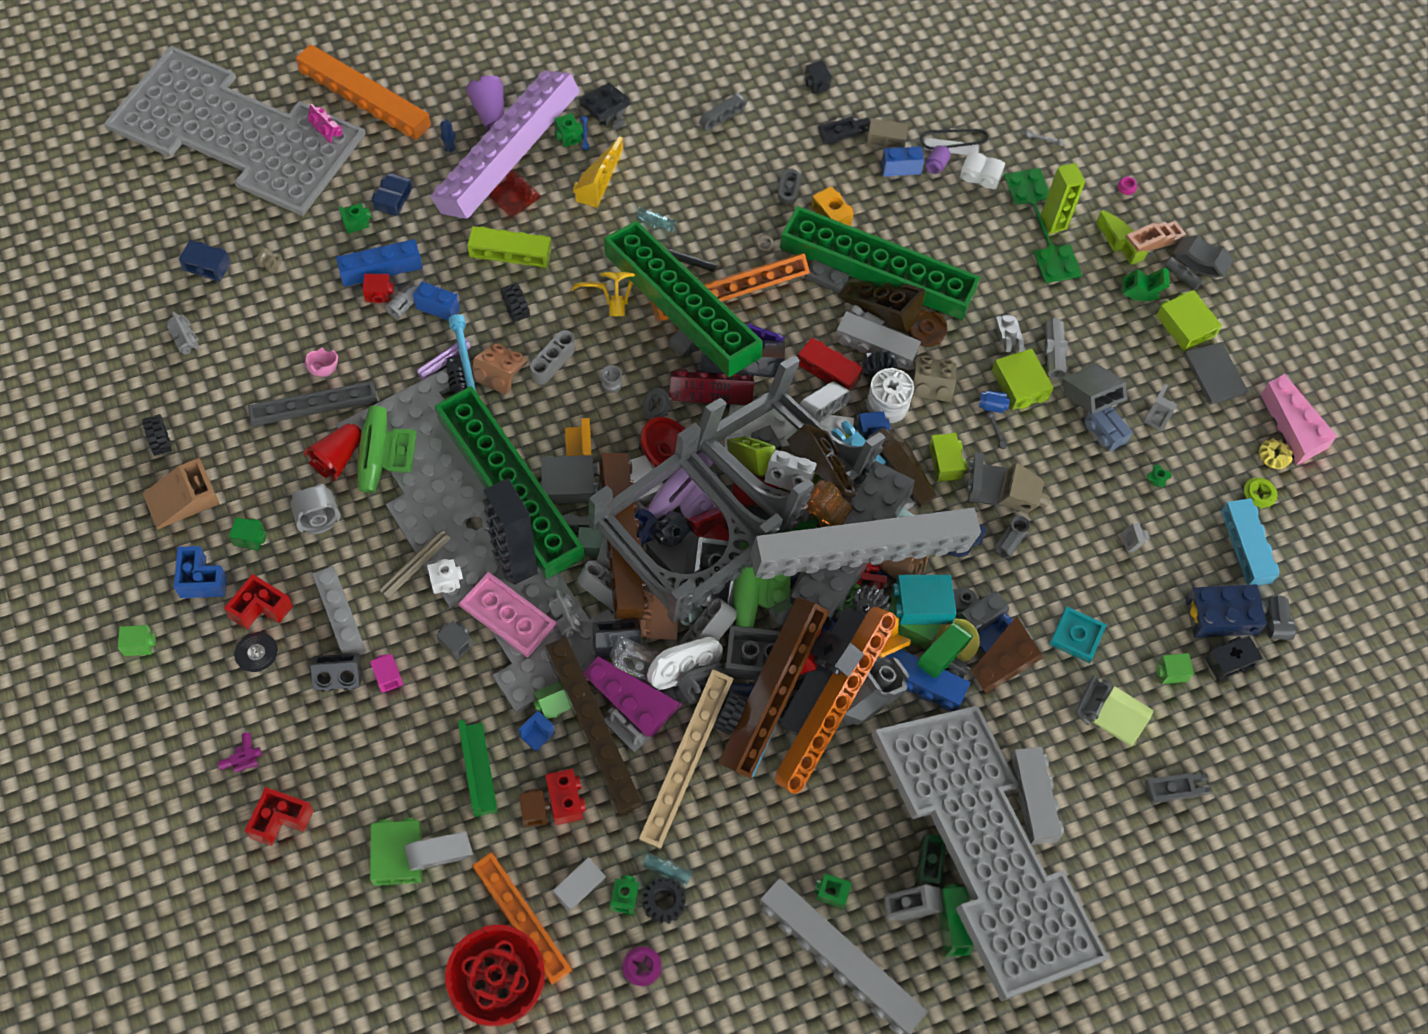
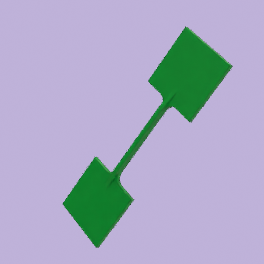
M1035 168L1005 173L1004 178L1014 204L1029 203L1033 206L1047 242V248L1033 250L1044 282L1050 283L1082 277L1083 275L1071 245H1053L1040 215L1037 202L1046 200L1049 193L1041 169Z

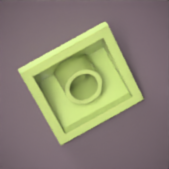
M1114 686L1104 702L1099 718L1093 723L1132 747L1149 722L1154 710Z

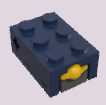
M1257 584L1193 587L1186 597L1191 626L1194 629V638L1258 635L1267 625Z

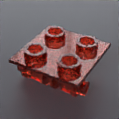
M510 170L506 175L507 180L496 186L488 196L513 218L542 196L514 170Z

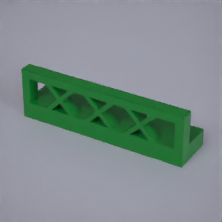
M465 719L459 720L460 738L474 816L498 813L483 723L466 726Z

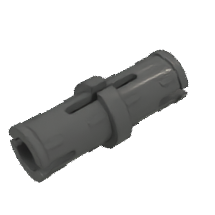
M1173 257L1164 266L1175 274L1179 281H1184L1195 291L1204 281L1191 272L1188 266H1183Z

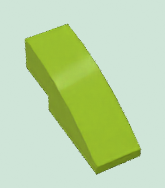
M1105 210L1100 211L1096 224L1113 251L1121 250L1130 265L1144 261L1148 251L1137 252L1126 238V235L1134 232V230L1113 214Z

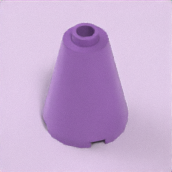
M483 76L481 81L475 82L474 79L465 88L468 98L485 129L488 131L504 115L503 82L497 76Z

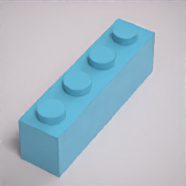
M1252 498L1227 502L1221 510V514L1246 585L1272 584L1279 575V567L1274 562L1271 545L1265 537V528L1258 518L1257 507L1254 506Z

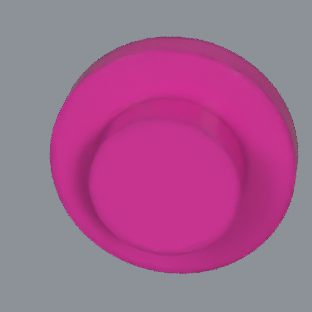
M1124 177L1119 181L1117 187L1122 194L1132 195L1136 192L1137 183L1132 177Z

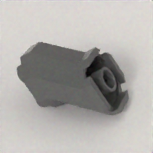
M885 656L882 658L877 657L842 719L845 724L860 725L871 720L875 714L907 690L906 681L909 674L898 659L894 657L888 659Z

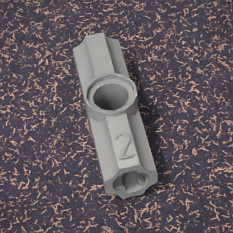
M1052 318L1045 323L1044 357H1047L1048 376L1052 379H1059L1066 375L1068 342L1064 339V322L1059 318Z

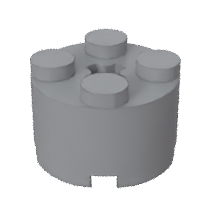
M317 484L314 487L297 490L292 494L290 508L300 532L303 533L304 530L308 531L309 534H320L333 528V523L336 520L337 522L340 520V513L333 493L326 488V485Z

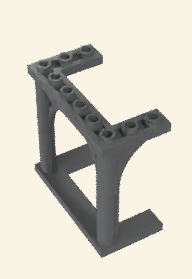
M795 355L780 363L768 393L722 420L721 418L727 403L722 398H719L705 406L699 423L701 430L697 454L703 452L770 517L777 513L783 519L779 533L793 531L800 522L808 521L815 512L823 511L830 502L835 503L842 494L824 479L815 487H813L814 484L809 479H806L792 488L791 492L772 488L756 478L719 441L772 409L780 413L797 430L804 424H808L827 431L787 394L800 362ZM829 432L840 452L837 458L845 464V468L842 470L850 477L855 488L857 484L863 483L870 469L876 464L875 459L883 450L882 444L886 437L879 432L866 440L864 445L853 446L838 440Z
M695 422L678 434L676 451L673 456L613 498V491L607 485L589 498L588 525L593 531L599 529L667 608V617L672 623L678 619L680 621L685 619L690 614L692 608L702 606L708 600V596L712 593H719L725 587V583L729 580H736L742 574L741 571L746 567L752 568L750 551L756 536L779 533L783 521L777 513L768 520H763L753 515L697 455L701 428ZM680 468L690 476L720 510L726 520L729 531L728 545L719 561L710 568L694 574H678L658 566L614 517ZM737 528L739 533L742 532L743 534L735 535L734 530ZM742 540L747 542L749 547L745 550H739L733 546V543ZM732 553L738 555L734 556L733 560L728 557ZM715 568L720 569L718 572L714 571ZM673 578L676 580L674 588L671 587L672 582H669L668 579ZM697 579H702L704 582H700L699 586L696 588L695 581ZM683 580H687L685 583H683V584L679 587L680 583H681Z

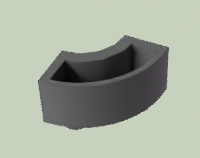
M1199 235L1183 237L1173 252V255L1184 266H1188L1190 270L1209 277H1224L1233 262L1232 257L1224 246L1209 244Z

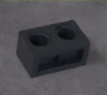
M360 653L313 657L310 665L313 690L329 692L333 689L354 690L360 687L362 681ZM343 671H351L354 675L348 676ZM327 672L330 676L324 677L320 673Z

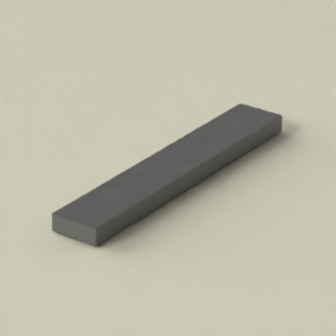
M374 381L251 404L248 405L250 423L253 427L378 401Z

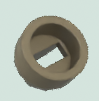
M768 234L761 235L758 239V247L762 251L770 250L773 247V238ZM770 239V241H771V242H767V243L761 244V241H764V240Z

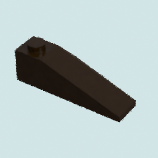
M849 282L838 296L849 304L860 307L863 312H869L884 320V324L888 327L907 333L918 321L926 292L925 289L909 284H902L901 287H892L889 283H885L884 286H873L872 283Z
M882 428L868 436L867 440L880 432L886 437L882 444L883 450L879 455L886 461L885 466L915 480L910 498L920 508L936 498L937 495L910 446L896 432Z

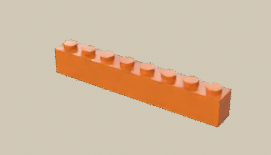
M310 44L296 57L298 70L301 74L311 77L316 83L326 86L331 92H336L346 101L353 102L361 110L368 111L375 118L386 122L390 127L400 130L405 136L417 140L431 126L429 113L314 45Z
M795 254L705 283L704 285L722 302L809 274L810 271L805 254ZM650 301L656 321L669 319Z

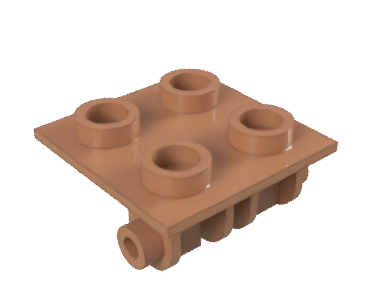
M643 592V596L647 597L648 607L647 610H644L642 618H636L641 628V638L677 640L679 619L672 623L667 617L668 610L655 595H651L650 592Z

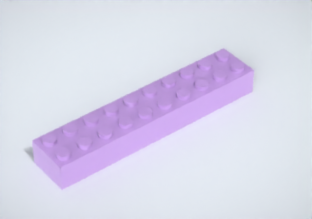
M544 70L538 75L536 80L527 87L526 91L516 99V102L505 111V114L494 123V126L488 133L483 135L478 144L471 149L469 154L459 162V165L447 175V178L430 195L441 214L465 219L471 216L555 121L554 118H557L579 94L580 90L571 73Z

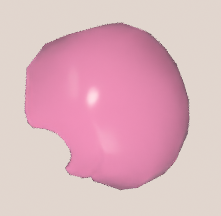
M322 347L317 351L309 352L306 355L304 365L312 375L327 377L335 371L338 355L334 350L327 352Z

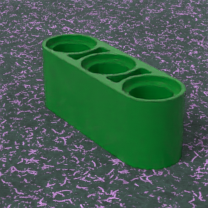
M954 622L921 656L917 666L936 679L972 640L973 635Z

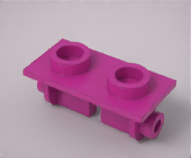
M310 104L307 118L309 123L329 143L332 142L333 136H341L343 133L342 127L334 120L331 121V117L323 108H315Z

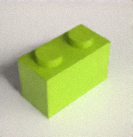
M957 433L932 435L929 449L937 482L962 479L964 471L967 470V462L965 458H962L963 447L961 440H958Z

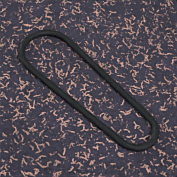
M983 129L928 130L920 136L921 144L930 150H933L934 147L927 146L923 142L924 135L928 133L983 132L986 135L984 141L946 145L947 148L983 144L989 139V134Z

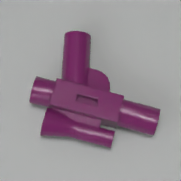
M243 733L242 746L235 749V754L217 763L220 771L233 766V770L236 773L247 768L259 767L256 758L263 754L260 747L252 748L251 733Z

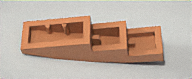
M1174 220L1168 224L1165 221L1158 225L1154 222L1127 234L1126 238L1139 252L1171 245L1180 241L1187 234Z

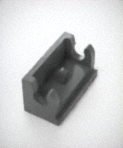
M721 662L689 671L677 684L690 705L699 702L712 670L726 675L722 669Z

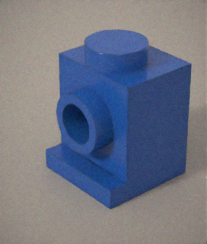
M884 411L859 414L857 426L859 434L864 439L882 428L890 430L889 419L885 418Z

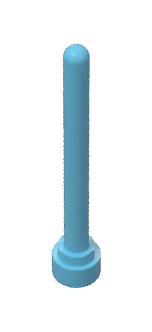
M460 314L453 315L448 321L450 329L456 335L467 388L472 386L476 391L463 332L466 326L465 318Z

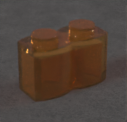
M825 480L818 481L810 492V499L806 502L809 506V511L817 515L820 520L819 524L822 527L842 525L852 511L850 504L841 496L838 488L832 482Z

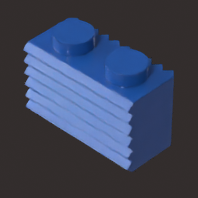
M922 147L885 148L881 161L883 177L921 174L924 162Z
M424 281L419 284L413 294L416 309L448 320L451 316L457 315L460 310L457 293H450L446 289H439V287L424 283Z

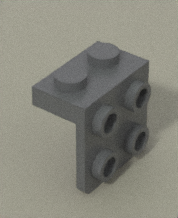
M975 453L973 460H969L968 473H970V479L968 478L966 491H969L968 501L1002 506L998 503L1005 470L1008 468L983 464L984 454Z

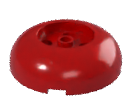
M488 925L471 934H467L451 952L445 971L446 990L456 1010L469 1021L488 1027L508 1025L524 1017L537 1003L545 982V965L537 945L527 934L507 925ZM489 957L494 958V965L489 967L484 965L485 959ZM510 965L517 966L518 971L515 975L508 974L507 969ZM498 974L501 976L500 980L492 981L494 975ZM478 981H484L486 986L484 990H476L475 984ZM501 989H507L509 995L507 998L501 999L498 996V992Z

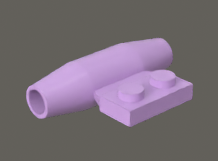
M703 452L697 454L710 469L713 462ZM680 468L662 485L646 511L654 519L657 520L658 517L673 511L678 506L681 514L686 519L713 509L716 506L690 476Z

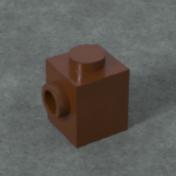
M529 789L524 791L523 794H519L524 828L547 825L546 812H550L549 797L544 798L543 791H538L537 789Z

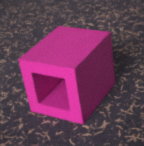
M392 653L389 655H379L373 661H370L382 693L403 685Z

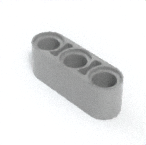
M568 330L560 331L533 359L530 364V371L534 383L542 385L548 382L575 352V339L572 332Z
M833 381L806 397L799 405L817 422H821L846 406L851 399L852 392Z
M588 561L577 577L579 585L614 612L610 571L597 561Z
M720 598L714 599L687 631L679 645L705 637H714L719 641L736 619V609Z
M467 832L417 841L404 846L410 871L460 861L473 856Z

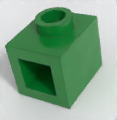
M238 517L235 518L229 534L233 546L259 551L261 544L265 543L267 532L259 520Z

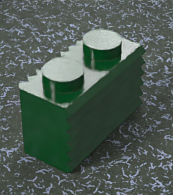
M925 834L920 841L919 859L917 861L918 868L916 869V882L914 885L916 887L923 885L940 887L942 884L946 845L941 836Z

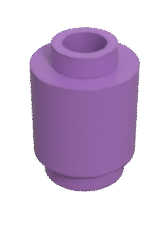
M941 145L934 147L926 160V169L930 173L938 174L943 171L951 157L949 149Z

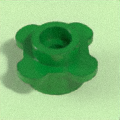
M1158 464L1154 465L1152 472L1147 474V479L1150 483L1161 488L1165 487L1167 479L1172 477L1170 471H1165Z

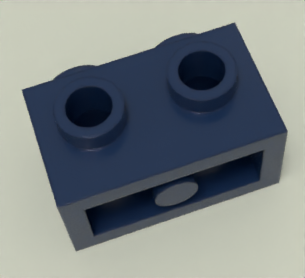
M189 240L179 257L183 271L221 282L231 264L227 251Z

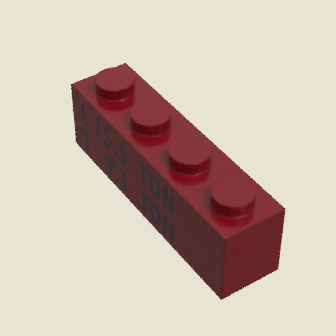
M686 369L671 371V401L712 403L722 398L727 404L748 405L753 402L754 376L734 374L728 377L725 373L701 372L700 370L688 372Z

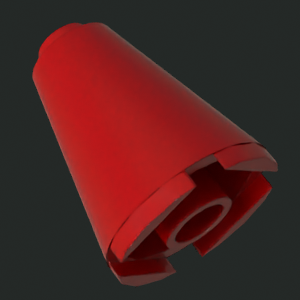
M347 423L307 447L303 451L304 457L309 456L311 460L308 463L316 472L326 479L329 476L332 477L331 481L334 482L339 478L359 445L362 430L356 424L351 425Z

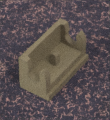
M871 118L866 147L879 149L905 147L908 124Z

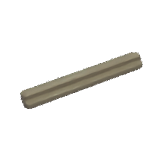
M443 530L439 531L380 587V592L385 597H390L450 540L449 535Z

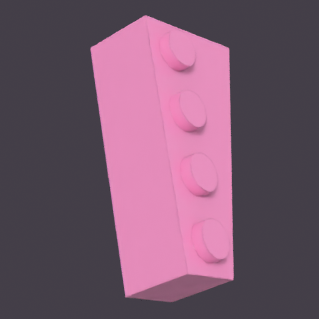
M1284 374L1267 384L1261 397L1269 413L1275 418L1278 424L1276 427L1286 440L1285 444H1289V449L1293 451L1295 457L1293 460L1296 466L1328 449L1337 435L1290 379Z

